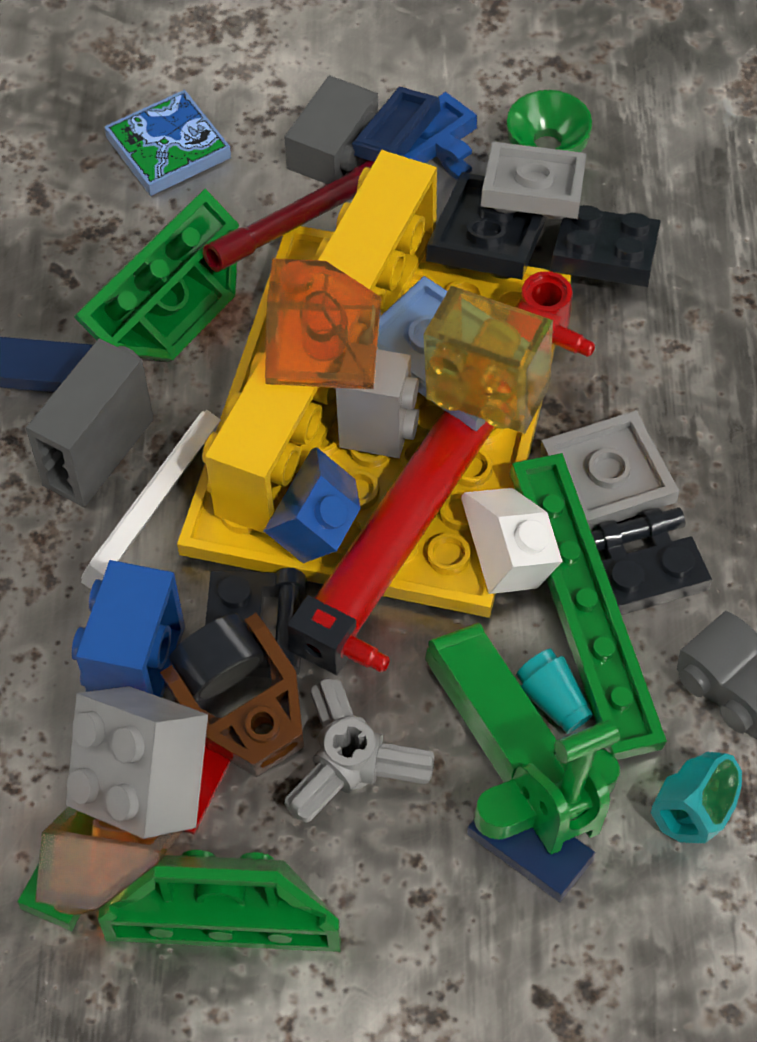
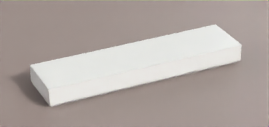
M207 409L199 414L89 562L81 576V583L91 589L96 579L103 580L109 560L118 562L121 560L203 448L208 437L214 432L221 419Z

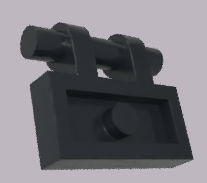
M680 507L663 512L660 508L643 511L641 518L617 524L615 520L597 524V530L591 531L598 551L602 550L606 560L602 561L621 615L710 590L712 578L693 537L690 536L672 541L669 536V531L685 527V517ZM647 538L651 546L650 548L627 554L623 544Z

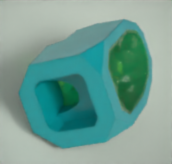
M707 751L686 760L678 773L666 777L650 812L662 833L681 843H707L725 828L737 806L742 787V770L735 757L727 753Z

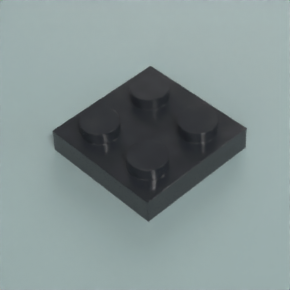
M590 205L579 206L578 219L566 217L562 219L552 256L550 272L648 287L661 220L651 219L640 213L619 214L601 211Z

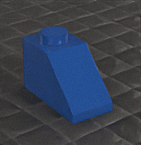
M319 448L311 449L265 527L264 532L302 563L336 552L361 509L356 479Z

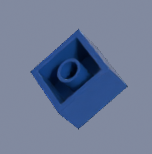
M109 560L103 580L96 579L91 588L89 597V610L91 614L86 628L79 627L77 629L72 644V659L77 660L80 684L85 686L86 692L130 686L162 698L166 684L160 672L172 665L169 655L180 644L185 629L175 574L170 571Z

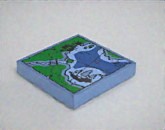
M185 90L104 127L106 138L150 196L231 158V149L228 143Z

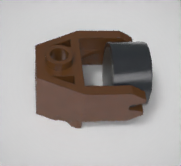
M257 613L244 620L245 623L239 614H230L205 625L181 642L169 655L172 665L161 671L160 674L178 704L208 714L205 745L208 749L223 755L233 761L238 767L258 777L304 747L296 670ZM264 659H266L271 667V687L222 718L215 717L206 712L196 703L207 700L231 688L253 672ZM261 725L272 727V730L267 734L255 733V730Z

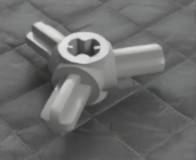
M325 678L311 688L310 694L323 727L318 734L321 749L313 756V762L316 767L285 799V806L295 818L306 823L310 822L340 790L350 793L352 790L362 788L367 784H375L377 776L420 784L430 782L435 762L433 752L383 743V734L373 732L363 718L354 717L343 685L338 679L330 680ZM349 751H354L352 758H347Z

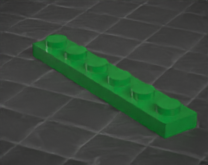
M563 453L512 463L509 474L515 490L544 509L550 519L562 563L546 580L596 724L611 720L618 729V743L605 747V750L610 752L612 757H615L617 760L662 750L667 740Z

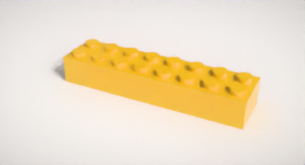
M381 150L372 167H365L358 181L356 195L351 203L345 202L338 214L336 229L330 239L324 238L318 248L314 268L309 276L303 275L300 278L295 289L294 302L288 313L282 312L278 316L273 327L272 340L265 352L260 351L256 354L251 364L247 384L242 392L236 391L233 394L227 407L224 424L218 433L212 432L204 445L202 461L206 463L208 474L207 491L211 493L215 516L266 534L264 532L265 527L309 452L315 447L320 449L337 417L335 386L348 344L357 345L356 339L402 297L427 251V243L436 227L437 167Z

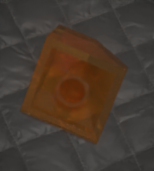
M272 258L267 297L266 384L374 389L381 297L327 261Z
M67 807L42 832L35 902L52 904L55 910L65 914L76 915L87 913L89 910L95 911L159 863L182 831L143 839L71 807Z

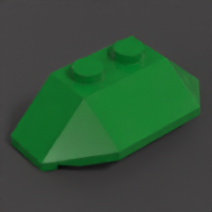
M205 188L134 255L79 310L74 318L96 341L100 338L116 347H128L140 358L171 362L236 295L237 263L220 272H216L206 263L203 248L206 244L239 228V223Z
M188 850L183 852L182 856L165 855L99 908L98 922L106 941L341 952L339 919L284 860H275L272 856L264 853L251 852L241 855L240 858L216 857L213 853L204 850Z

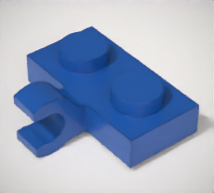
M444 92L438 96L441 111L404 157L427 163L437 156L446 172L452 178L458 180L461 172L470 173L472 171V166L463 160L472 154V149L461 139L477 129V114L450 94Z

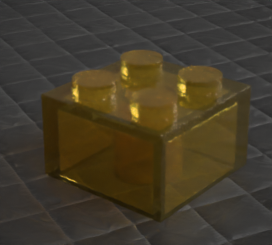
M450 286L423 334L427 399L434 401L444 409L451 411L459 410L482 418L494 427L510 428L525 434L550 387L553 320Z

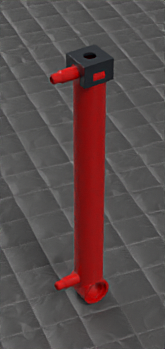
M550 271L538 272L527 278L522 287L521 299L502 327L543 354H545L551 343L574 354L579 353L586 357L591 356L595 350L594 342L568 329L573 294L569 281L562 275ZM521 388L477 431L444 410L316 597L313 598L307 595L287 624L290 652L338 676L348 659L366 668L371 667L378 672H384L390 663L389 657L379 652L376 647L358 639L357 633Z

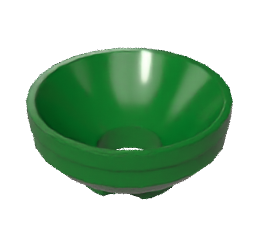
M539 90L528 93L519 98L508 112L506 125L508 138L511 144L538 147L535 144L537 139L553 137L561 144L555 149L582 152L591 135V113L581 100L569 93L557 90Z

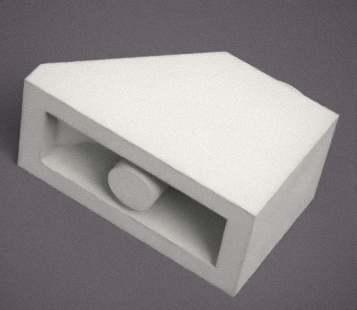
M505 488L464 492L461 496L489 594L537 589L562 563L548 513L515 489Z

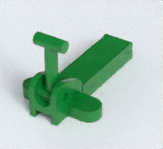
M475 623L429 640L425 655L427 664L504 782L481 793L474 811L476 828L483 835L499 840L533 828L550 855L559 852L564 841L586 833L589 838L599 835L610 807V794L615 788L620 775V766L617 759L612 757L610 752L603 749L618 743L619 732L616 725L611 720H607L556 740L486 635L480 623Z

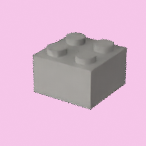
M130 686L77 693L66 806L143 839L196 828L208 714Z

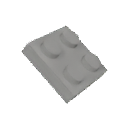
M492 141L482 189L481 207L494 208L502 213L519 211L542 214L550 219H563L565 217L578 219L587 153Z
M637 410L541 440L540 452L543 457L563 453L590 530L597 529V524L611 520L618 522L640 515L643 511L677 503L679 489Z

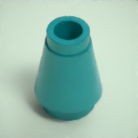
M551 648L531 658L517 671L516 676L522 683L521 687L528 698L558 726H561L566 734H570L580 728L594 715L589 709L588 703L565 657H557Z

